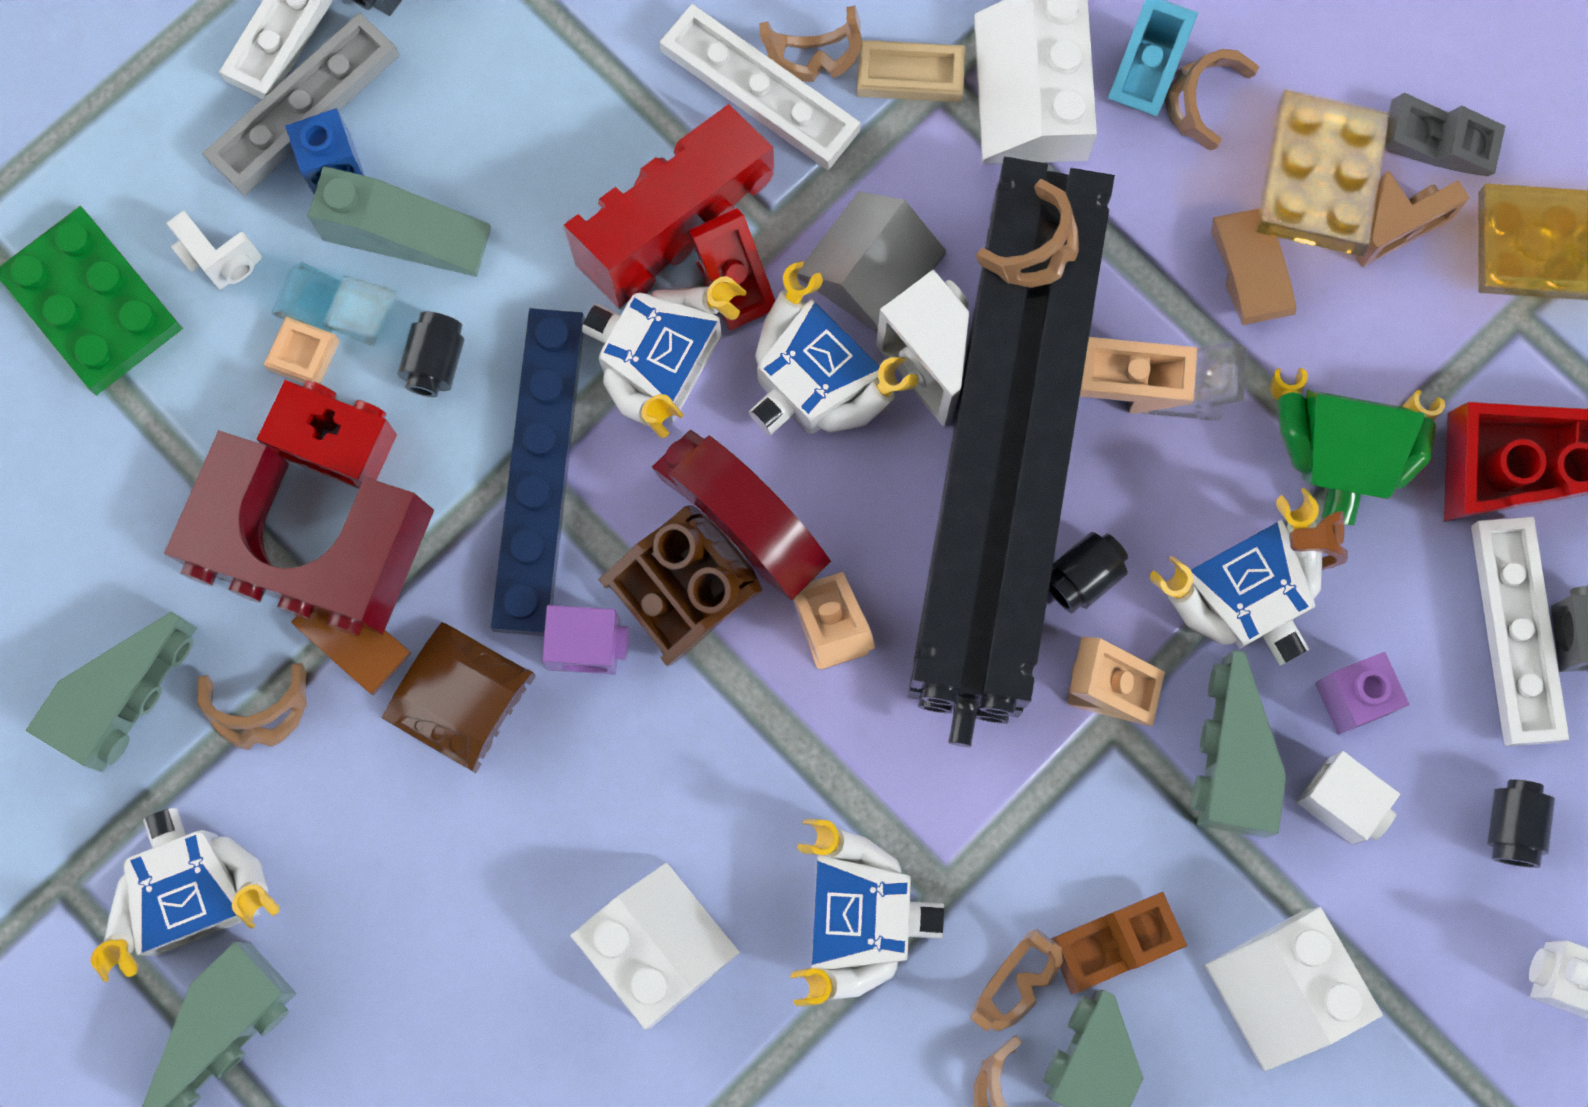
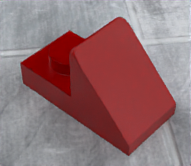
M736 208L688 230L699 258L696 265L706 286H710L720 277L727 276L732 278L746 291L745 296L736 295L729 301L740 311L736 319L730 320L721 314L729 331L768 314L776 300L744 214Z

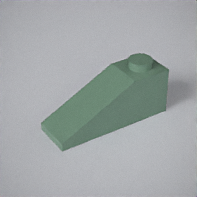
M323 166L308 213V218L323 241L474 277L478 275L491 231L490 224L376 178Z

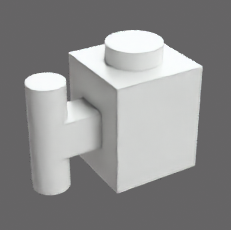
M1570 941L1545 942L1544 949L1541 948L1536 952L1530 965L1529 980L1534 983L1530 998L1588 1019V948Z

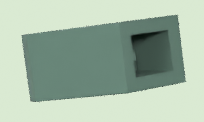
M1095 990L1091 999L1083 995L1073 1011L1068 1027L1076 1032L1066 1053L1057 1049L1045 1071L1043 1082L1050 1085L1045 1097L1063 1107H1131L1144 1078L1115 995L1105 990Z

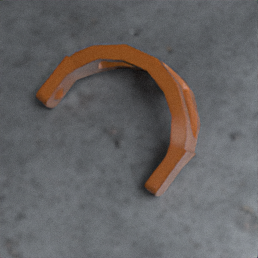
M1343 511L1335 512L1325 517L1315 528H1297L1289 534L1290 547L1293 551H1321L1328 554V556L1322 557V570L1342 565L1348 559L1347 549L1340 546L1344 542Z

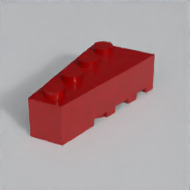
M729 104L678 140L673 151L675 156L669 161L664 157H655L641 167L634 186L628 191L622 193L615 186L600 197L598 205L601 209L590 219L585 221L577 214L563 224L575 265L619 309L631 299L634 293L647 294L656 282L655 276L670 263L673 266L678 265L690 255L694 245L688 230L734 210V205L747 193L750 195L759 193L773 177L774 147Z
M1467 402L1447 413L1444 522L1588 495V409Z

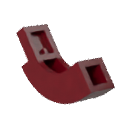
M690 429L681 439L671 444L666 453L651 466L664 483L693 503L730 538L761 578L790 600H793L831 562L812 534L787 505L748 466L710 435L704 439Z

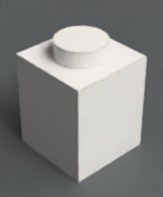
M1341 751L1326 759L1296 803L1352 845L1367 841L1370 837L1376 841L1387 831L1396 817V813L1390 808L1398 799L1400 793L1347 753Z

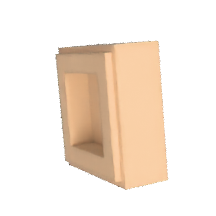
M286 316L264 366L271 372L303 384L306 380L321 384L340 340L336 334Z

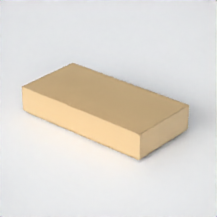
M862 40V46L859 50L856 97L961 103L963 97L965 46Z

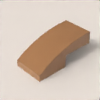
M1266 208L1213 217L1211 233L1228 271L1225 286L1242 325L1295 315L1297 307L1288 269Z

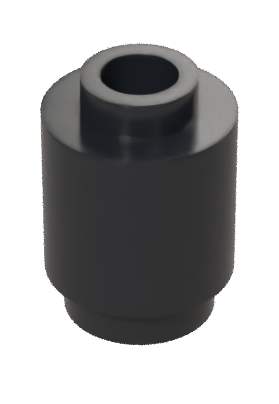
M424 311L420 313L418 322L411 324L397 375L406 381L405 388L408 391L425 397H437L439 391L451 390L464 344V337L460 335L463 327L461 322L441 313Z
M1095 532L1088 533L1053 563L1049 593L1069 613H1074L1080 607L1087 609L1128 574L1127 567L1124 564L1128 560L1127 552L1108 533L1102 537Z
M1510 779L1507 782V788L1494 789L1487 842L1489 846L1493 847V861L1519 867H1541L1542 855L1549 854L1555 805L1554 797L1543 794V784L1527 780Z

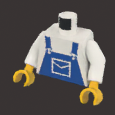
M804 261L793 263L785 269L783 284L786 290L779 293L764 321L755 354L758 364V382L768 394L748 412L759 428L769 436L790 417L808 434H814L820 429L832 433L864 427L894 400V391H908L915 388L918 384L917 374L907 375L901 383H898L895 378L896 368L904 363L905 357L888 358L879 366L813 299L805 304L802 299L803 296L816 292L821 287L823 278L820 272L815 273L809 280L806 288L801 286L797 275L803 267Z
M727 276L720 277L707 287L655 290L649 295L640 292L634 293L622 315L597 303L590 309L584 321L582 332L605 344L599 355L600 365L604 373L603 384L623 416L650 426L660 438H666L669 435L667 429L662 425L665 419L674 423L677 416L679 419H682L684 414L681 412V409L722 336L720 318L713 314L720 312L730 320H734L739 316L740 311L729 301L736 295L745 296L746 291L732 278Z
M1301 489L1304 502L1297 510H1290L1289 503L1283 495L1279 496L1276 500V507L1288 522L1287 528L1283 521L1280 520L1191 570L1176 557L1171 556L1169 560L1175 565V574L1168 581H1164L1154 570L1150 573L1151 582L1168 595L1169 600L1189 628L1221 645L1235 643L1240 649L1263 637L1279 666L1310 650L1293 620L1315 607L1314 598L1321 591L1322 552H1295L1291 549L1289 534L1294 529L1316 527L1314 520L1318 516L1319 505L1307 489Z
M177 808L162 810L147 816L143 821L152 849L129 857L124 861L125 874L118 880L104 942L97 946L91 955L92 967L103 982H108L109 971L116 964H119L126 977H132L138 970L137 963L130 954L134 947L137 955L157 956L241 922H244L250 929H253L255 927L253 917L260 915L258 909L262 906L272 916L276 915L279 912V905L268 894V887L260 860L230 837H219L216 833L205 830L186 835Z
M803 820V824L811 825L816 829L817 840L813 846L808 844H798L797 846L798 850L803 854L826 855L817 856L811 968L796 970L791 973V978L803 977L809 984L808 996L805 999L793 1000L794 1004L800 1007L819 1005L826 1000L859 997L894 976L898 962L907 960L908 937L938 939L943 937L944 904L910 901L911 876L902 874L900 864L896 858L868 838L837 829L828 820Z

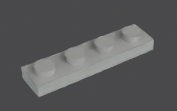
M359 12L202 154L243 196L247 195L294 152L285 125L335 108L338 111L342 109L400 56L396 46Z

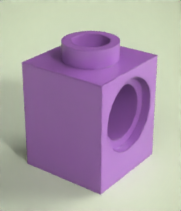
M547 605L542 662L549 671L616 675L617 660L627 659L629 627L620 626L621 620L616 609Z
M1385 651L1334 671L1315 683L1338 735L1390 715L1410 705Z

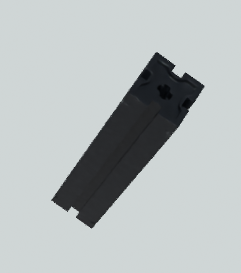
M1006 156L1003 158L992 204L991 221L985 249L1001 257L1021 256L1039 249L1053 238L1060 224L1061 214L1055 205L1041 199L1036 194L1034 186L1040 179H1043L1066 192L1078 228L1079 252L1075 261H1068L1060 279L1050 284L1032 288L1008 284L998 274L983 266L981 268L916 643L914 666L907 698L919 700L918 707L920 709L931 712L949 714L952 713L954 705L948 741L951 745L971 747L976 719L991 723L1007 724L1009 716L1018 718L1032 699L1035 680L1032 672L1034 666L1037 665L1108 222L1109 208L1107 206L1112 196L1115 175L1071 167L1069 173L1064 174L1047 171V163ZM1052 256L1046 261L1021 269L1020 272L1032 273L1046 269Z

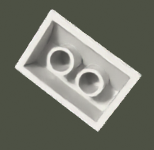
M1003 0L975 13L974 29L982 164H1002L1004 156L1036 162L1088 161L1097 136L1088 0Z

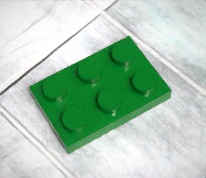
M81 205L0 265V281L86 387L96 396L183 330V327Z

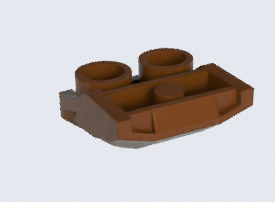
M694 505L684 506L662 526L633 546L598 579L604 588L610 587L618 595L661 650L663 655L660 658L666 666L676 663L727 617L763 591L753 567L728 536Z
M441 622L408 670L381 718L476 774L482 765L479 762V758L484 759L486 753L491 748L493 737H497L500 733L498 729L508 714L511 715L513 712L512 708L520 701L522 693L526 691L527 688L524 685L526 683L531 685L536 675L531 670L503 657L454 627Z

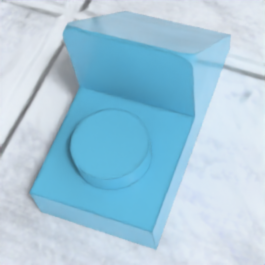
M1145 0L1108 99L1158 117L1199 12L1167 0Z

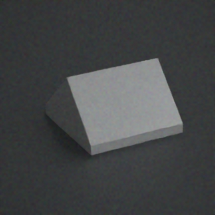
M858 191L806 259L803 267L798 272L797 278L808 285L813 274L820 272L823 282L817 292L877 332L880 309L935 269L944 257L946 250L906 200Z

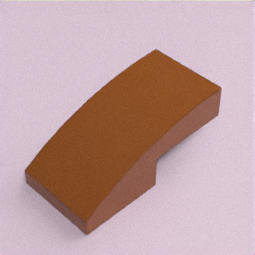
M315 611L312 612L309 620L296 616L291 621L301 633L373 696L412 654L386 630L382 635L362 628L359 637L353 636L327 625L329 616Z
M1164 892L1157 893L1050 938L1062 948L1063 962L1060 970L1071 994L1079 993L1124 972L1139 968L1187 947Z

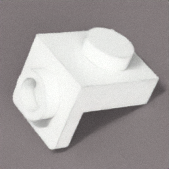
M184 210L167 222V225L179 239V241L171 246L175 253L191 272L201 267L219 290L228 284H235L244 280L253 271L255 264L262 259L261 254L244 232H240L215 250Z

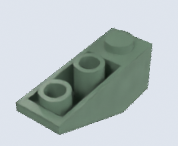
M173 612L161 617L59 680L25 731L82 766L103 772L107 764L112 765L126 750L130 740L127 734L138 717L146 715L157 703L162 691L159 685L171 667L180 665L189 654L193 646L192 635L197 627Z
M1233 650L1222 659L1221 664L1215 663L1210 674L1208 696L1216 698L1213 720L1206 719L1202 728L1200 752L1208 755L1205 775H1198L1194 783L1191 807L1194 810H1199L1198 826L1267 838L1279 833L1286 773L1246 653Z
M235 941L190 984L142 1107H193L201 1098L196 1092L201 1085L212 1075L219 1079L231 1071L245 1056L241 1047L255 1033L259 1032L261 1036L266 1035L288 1015L289 1010L285 1005L297 993L251 943Z

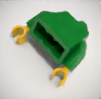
M1277 368L1270 383V392L1274 399L1277 400L1280 433L1292 466L1302 473L1303 480L1309 484L1328 488L1322 519L1335 512L1343 511L1344 524L1355 525L1361 495L1390 499L1394 490L1404 488L1430 462L1436 431L1434 420L1445 408V401L1442 398L1437 397L1430 404L1428 410L1424 409L1420 404L1421 390L1415 391L1404 403L1403 407L1308 389L1305 398L1302 395L1308 378L1305 369H1298L1295 377L1296 385L1284 383L1280 377L1281 369Z

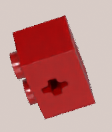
M284 380L256 440L260 444L268 446L289 462L357 489H360L364 477L377 480L397 437L396 432L387 419H385L387 413L362 400H356L354 406L336 400L337 394L333 390L311 380H306L303 386ZM337 426L339 427L337 435L327 433L322 438L321 434L323 432V429L328 431H334V429Z

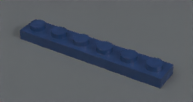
M529 308L490 627L493 632L544 636L547 605H553L584 336L582 332L585 321L583 312Z

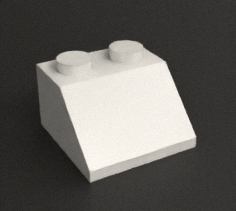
M933 269L880 309L876 347L886 359L892 357L906 358L904 363L896 368V371L903 379L909 374L918 375V384L912 390L940 424L945 427L953 420L961 390L969 318L967 307L969 304L961 289L953 281L947 280L944 282Z
M667 862L614 898L570 935L645 1030L652 1028L740 953Z
M1321 907L1303 910L1204 964L1263 1071L1270 1070L1329 1046L1383 1016Z

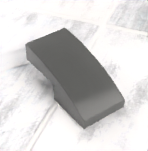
M1404 92L1391 101L1381 147L1429 165L1489 177L1496 172L1506 125L1464 106L1446 112Z

